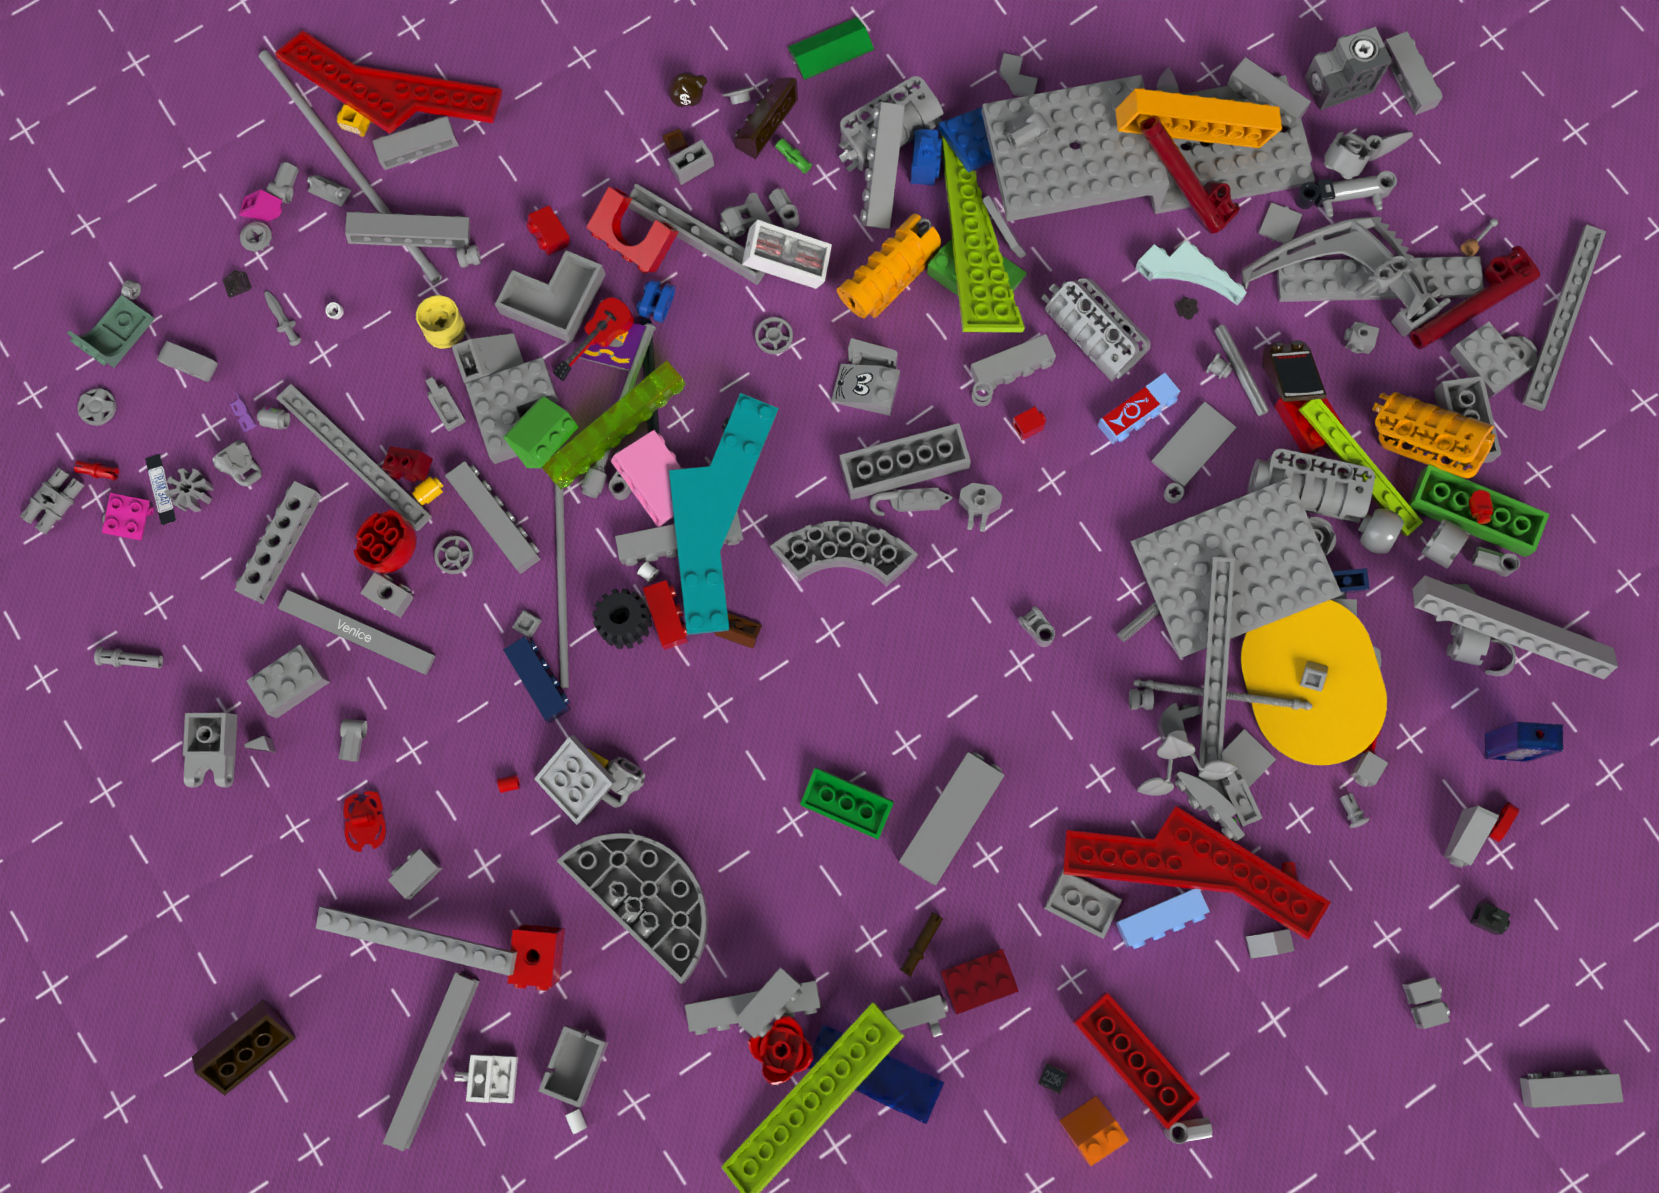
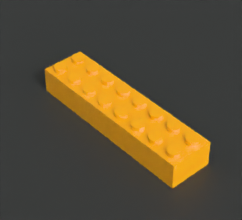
M1135 88L1115 109L1118 132L1143 134L1140 130L1142 123L1150 117L1157 116L1172 138L1261 148L1282 130L1279 107L1269 104L1261 105L1253 104L1252 102H1238L1232 99L1222 100L1216 97L1207 98L1200 97L1199 95L1191 96L1181 93H1168L1162 90L1152 91L1145 90L1144 88Z

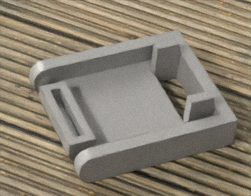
M851 338L848 347L849 362L855 365H877L897 369L898 353L896 350Z

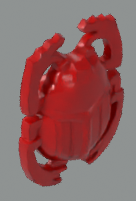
M365 791L364 794L370 796L363 802L354 800L358 797L357 793L345 799L344 819L350 820L345 821V839L348 846L356 852H362L364 845L368 844L373 849H376L385 840L386 822L382 813L378 815V812L383 811V804L378 792ZM370 799H374L376 801L377 807H374L372 805ZM355 803L352 812L349 813L350 805ZM382 825L380 835H379V837H378L377 839H375V838L377 837V835L379 834L380 826ZM349 832H350L351 836L353 837V839L357 841V843H354V842L351 840L350 835H349Z

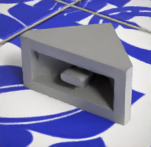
M1290 929L1246 936L1250 959L1294 951Z

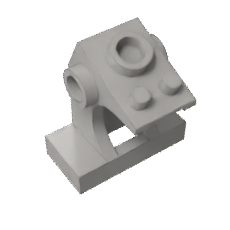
M756 192L748 195L744 205L727 207L721 213L720 229L727 233L724 236L732 241L735 240L736 236L743 235L746 229L750 228L756 220L773 225ZM746 214L750 218L743 220L741 215Z

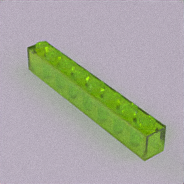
M666 360L552 456L541 468L561 490L570 486L578 475L588 471L591 464L601 460L610 448L616 447L623 437L633 433L642 421H646L652 416L655 410L665 406L673 395L679 394L686 385L682 376Z

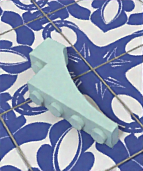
M1187 241L1170 257L1163 248H1158L1154 244L1138 260L1135 268L1149 281L1158 278L1177 279L1205 286L1225 296L1237 306L1247 293L1240 283L1234 282L1226 271L1216 267L1209 257L1203 256L1195 245L1189 244Z

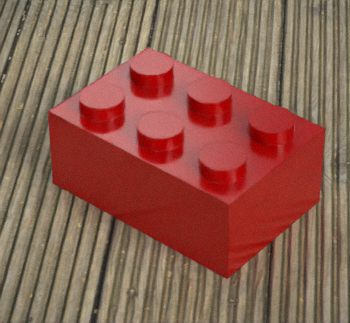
M1327 397L1326 399H1321L1322 402L1327 406V408L1332 412V414L1344 427L1343 423L1336 414ZM1279 398L1274 407L1302 453L1312 455L1329 446L1299 411L1309 400L1284 402L1282 398Z

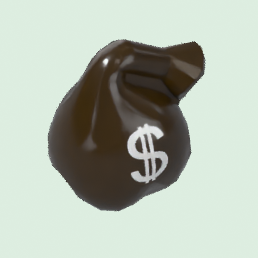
M688 72L677 74L671 80L668 88L673 104L678 107L696 106L699 104L703 97V87L707 83V78L703 74L697 76Z

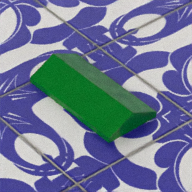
M856 17L788 47V50L800 74L806 80L874 50L866 27Z
M815 767L800 805L875 839H879L894 801Z

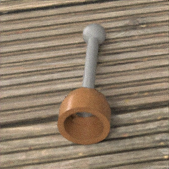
M1491 219L1490 224L1476 239L1466 240L1460 247L1462 253L1468 257H1473L1479 250L1478 242L1492 227L1497 226L1498 220Z

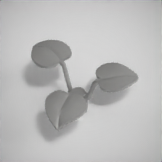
M1181 730L1169 733L1164 743L1157 749L1159 757L1169 759L1166 778L1156 777L1149 779L1137 788V792L1151 796H1160L1171 792L1174 789V784L1169 782L1173 759L1177 757L1191 755L1197 768L1201 770L1199 777L1206 780L1226 778L1238 769V765L1223 760H1215L1204 766L1201 765L1194 754V745L1187 741L1186 732Z

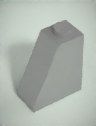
M1480 806L1463 809L1444 854V857L1450 860L1449 863L1460 868L1472 865L1499 815Z

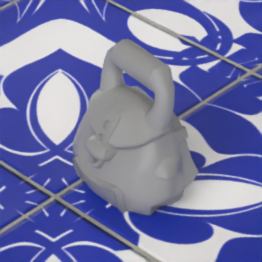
M242 440L232 443L212 459L215 468L229 474L241 486L249 487L262 477L260 467L252 460L251 451ZM250 468L256 471L244 480L240 478V475L246 473Z
M616 757L607 764L606 770L617 781L611 787V790L621 795V800L619 801L608 793L605 794L602 800L614 808L625 804L628 796L632 792L639 790L644 784L645 774L642 769L626 758Z

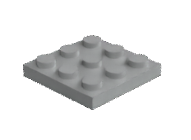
M574 735L567 738L534 778L576 825L586 818L617 782Z

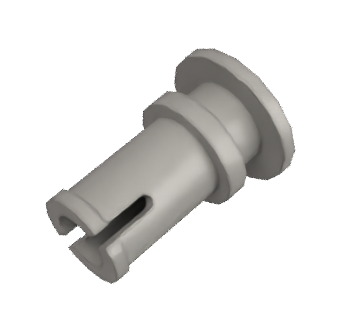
M1353 793L1340 798L1348 814L1347 819L1352 822L1349 828L1360 827L1370 820L1369 817L1364 818V811L1360 810Z

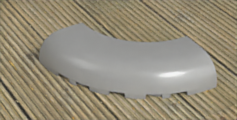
M827 521L812 526L808 525L805 528L785 535L770 546L775 556L798 582L819 570L847 567L866 572L887 587L908 569L918 556L909 545L885 530L853 521Z

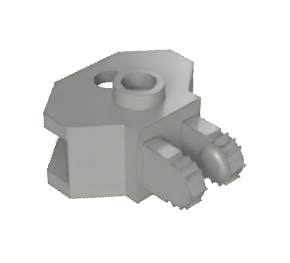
M971 483L961 489L959 503L968 512V530L973 528V518L978 517L982 518L979 526L980 531L985 532L986 520L989 514L1000 509L1002 494L994 486Z

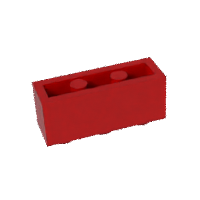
M667 580L644 587L643 591L663 649L666 650L687 643L686 623L682 624L680 619L683 613L680 604L676 605L673 598L677 596L674 586H669Z

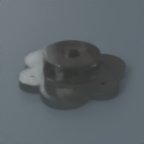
M1184 297L1182 301H1178L1175 305L1178 315L1180 317L1184 316L1185 319L1190 320L1194 314L1198 313L1197 301L1195 299Z

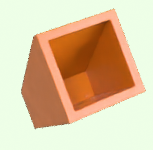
M1097 1096L1059 1120L1084 1161L1090 1166H1093L1129 1141L1118 1122Z

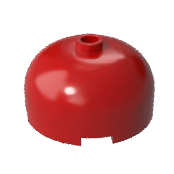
M388 509L387 512L381 514L376 512L359 528L356 534L358 541L354 555L360 564L374 572L391 573L397 571L409 562L415 552L417 544L415 529L408 519L394 510Z

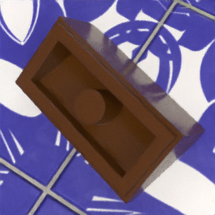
M727 612L729 631L715 632V635L753 649L762 625Z

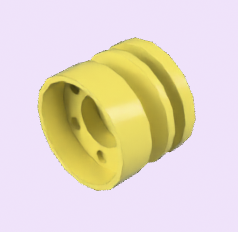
M442 295L431 296L418 306L416 321L426 340L432 346L440 349L451 348L463 339L465 323L455 302L449 297Z

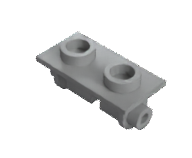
M319 175L308 177L307 182L310 184L309 193L340 207L344 205L351 193L350 189Z

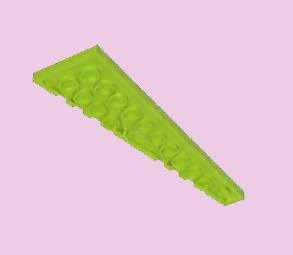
M940 133L962 332H1023L1025 327L1019 308L1014 301L1015 295L1008 282V273L1005 272L1003 266V258L999 251V245L987 208L981 197L982 192L976 181L975 171L967 172Z

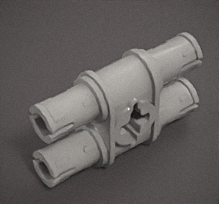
M57 468L47 482H42L41 488L30 498V504L19 517L31 524L41 510H45L46 514L35 528L47 535L56 521L63 519L62 516L71 504L74 505V498L85 485L73 478L66 489L59 493L58 489L69 477V474Z

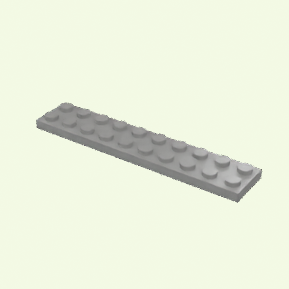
M1480 256L1414 258L1412 263L1418 265L1416 271L1422 275L1427 293L1430 292L1431 294L1438 288L1443 291L1437 298H1468L1484 288ZM1356 259L1306 260L1276 270L1279 302L1400 299L1391 289L1385 293L1373 292L1364 299H1358L1354 290L1368 282V278L1374 273Z

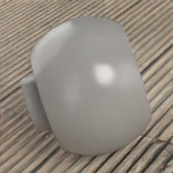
M1384 508L1375 509L1372 516L1366 514L1358 531L1362 532L1360 537L1361 544L1370 552L1376 554L1388 553L1403 527V519L1396 512Z

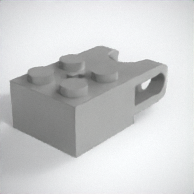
M185 713L183 756H185L184 784L187 787L195 788L203 783L205 773L209 769L213 771L214 781L217 786L228 788L233 784L238 715L230 713Z

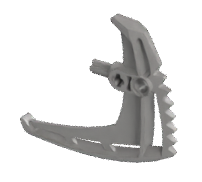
M1382 217L1356 218L1320 227L1273 249L1244 267L1241 271L1242 284L1247 289L1250 281L1278 269L1308 259L1342 253L1361 262L1374 273L1368 278V282L1354 290L1358 299H1364L1373 292L1385 293L1391 289L1407 307L1406 319L1409 320L1421 309L1428 298L1423 277L1416 271L1418 265L1412 263L1414 256L1407 254L1408 247L1401 246L1402 239L1394 238L1396 231H1388L1389 224L1381 223ZM1373 227L1389 243L1397 256L1395 257L1367 228ZM1315 243V245H1313V246H1310V247H1307V248H1305V249H1302V248H1304V247H1306V246H1309V245H1312V244Z

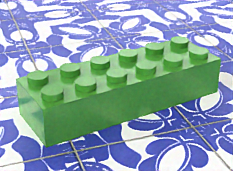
M1430 464L1421 471L1408 503L1415 512L1442 522L1443 519L1449 520L1470 532L1471 535L1523 557H1527L1536 551L1549 517V513ZM1477 490H1485L1491 496L1493 514L1490 516L1491 521L1485 524H1478L1477 518H1474L1470 511L1468 500Z

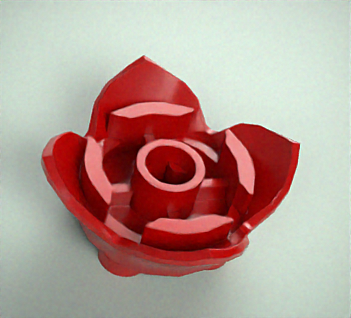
M783 1016L779 1020H775L772 1028L764 1037H751L748 1040L751 1054L762 1063V1074L771 1085L788 1081L796 1072L807 1069L813 1060V1050L810 1042L804 1037L800 1024L790 1016ZM786 1045L788 1052L781 1056L782 1052H779V1048Z

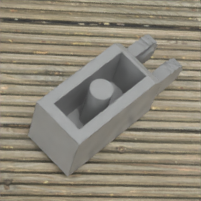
M1438 288L1431 294L1430 292L1427 293L1428 298L1411 319H1406L1408 312L1406 307L1395 316L1391 323L1405 337L1436 316L1451 301L1449 298H1446L1438 303L1435 298L1439 297L1443 292Z

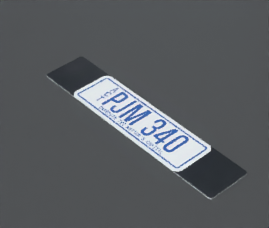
M160 454L145 459L161 525L176 521L172 501L165 494V490L169 491Z

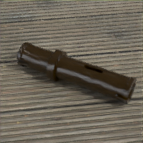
M931 912L913 947L907 951L909 954L899 969L901 972L912 977L919 961L924 959L925 956L923 954L943 921L942 917H938L937 914Z

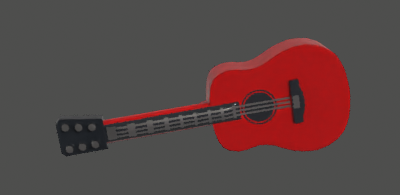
M611 297L603 300L597 307L594 317L585 325L584 329L589 336L565 361L558 365L553 374L561 381H564L572 369L571 366L591 345L598 344L601 347H607L616 337L626 333L634 323L633 314L628 307L617 298Z

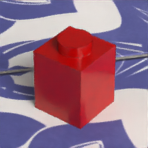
M1033 407L1015 416L1012 425L1023 441L1042 431L1046 419L1042 411L1038 412L1037 408Z

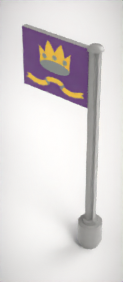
M595 313L591 314L589 321L594 317ZM633 323L626 333L616 337L609 346L591 345L579 357V359L629 371L596 465L593 468H588L581 486L583 488L582 493L589 497L597 498L605 484L607 475L604 473V467L653 332L656 330V327L651 323H647L645 326ZM586 331L584 332L581 343L589 336L586 333Z

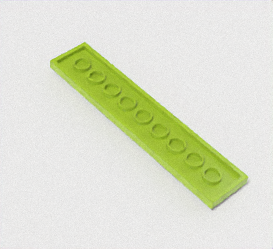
M872 1003L721 1166L740 1193H760L904 1037V1034L876 1003Z

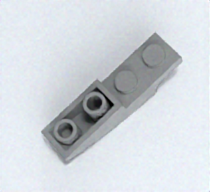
M1178 772L1173 776L1176 787L1188 795L1189 798L1187 800L1189 804L1199 811L1208 808L1209 816L1215 822L1218 821L1223 827L1221 830L1225 837L1229 840L1232 839L1234 842L1245 835L1232 818L1238 811L1220 792L1192 775Z

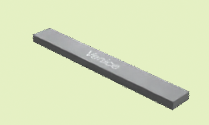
M289 590L286 591L278 609L424 675H427L436 657Z

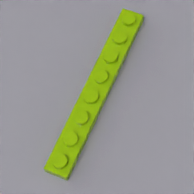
M1321 399L1309 400L1299 409L1342 462L1368 467L1374 472L1375 480L1371 497L1380 508L1392 510L1403 519L1404 524L1401 533L1404 536L1411 534L1423 523ZM1365 473L1358 476L1362 478L1363 482L1369 479L1365 477Z

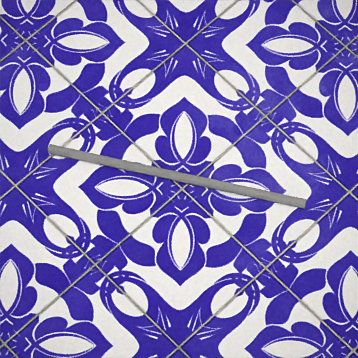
M557 465L554 466L560 688H569L563 466Z

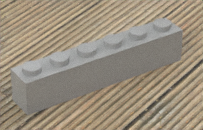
M880 102L873 108L872 118L874 119V127L870 130L872 144L867 154V159L870 161L869 169L867 168L865 172L867 186L862 196V200L865 203L864 209L860 213V221H862V226L890 229L905 105Z
M355 211L347 212L345 234L348 244L469 248L471 226L469 217L425 216L422 214L404 215L402 213L383 214L381 212L363 213Z
M464 461L446 474L445 477L513 566L522 574L541 560L537 555L540 551L533 542L529 544L525 538L528 535L521 526L516 528L513 524L516 520L511 513L502 510L501 507L504 504L498 496L492 497L489 493L492 490L485 480L482 482L477 476L480 473L474 465L468 466Z
M736 512L724 544L736 545L740 543L739 541L744 540L738 512ZM675 524L615 536L619 560L622 565L633 566L643 560L653 562L658 560V557L666 556L667 558H673L678 556Z
M817 981L800 983L802 987L799 990L802 994L794 1003L789 1001L784 1006L787 1011L782 1017H795V1012L803 1011L804 1015L817 1013L816 1008L821 1007ZM759 991L685 1005L689 1032L695 1031V1035L708 1033V1028L717 1027V1031L730 1029V1024L738 1023L735 1021L736 1017Z

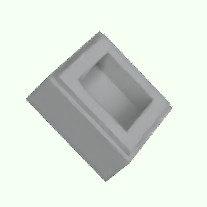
M522 610L512 628L531 639L542 621Z

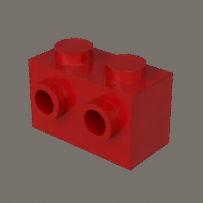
M550 205L528 214L527 229L530 234L535 235L539 248L544 250L547 256L569 246L570 236Z

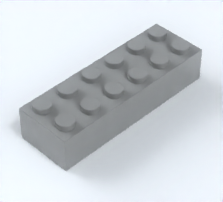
M959 423L839 455L850 500L970 468L971 463Z

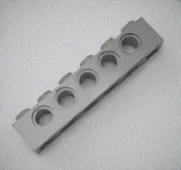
M295 481L287 488L286 496L283 502L278 505L275 517L267 525L263 539L257 543L253 557L248 560L246 570L236 582V592L263 605L322 498L317 491ZM300 502L299 507L297 509H293L294 505ZM290 520V524L284 528V523ZM280 538L279 544L274 546V541ZM270 556V561L264 564L265 558ZM260 574V579L254 582V578Z

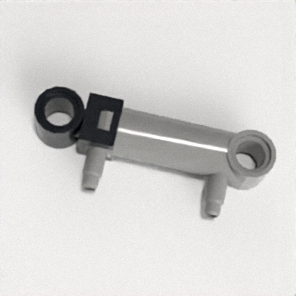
M1383 171L1376 176L1332 182V179L1319 180L1316 184L1307 182L1300 187L1295 197V203L1301 209H1309L1316 203V208L1324 207L1327 217L1331 218L1333 217L1332 202L1372 197L1376 210L1380 211L1383 209L1381 198H1385L1391 193L1397 183V178L1392 172Z

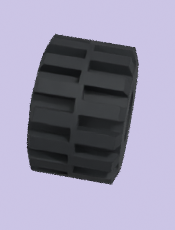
M622 588V592L619 593L617 589L611 590L612 595L608 596L607 593L602 595L604 599L602 602L597 600L595 606L598 610L593 611L592 615L595 619L593 621L594 626L603 640L610 646L615 645L617 649H623V645H626L628 649L634 648V642L637 641L640 645L643 642L641 637L643 635L648 637L650 633L648 627H652L651 613L643 599L634 591L630 593L628 589Z

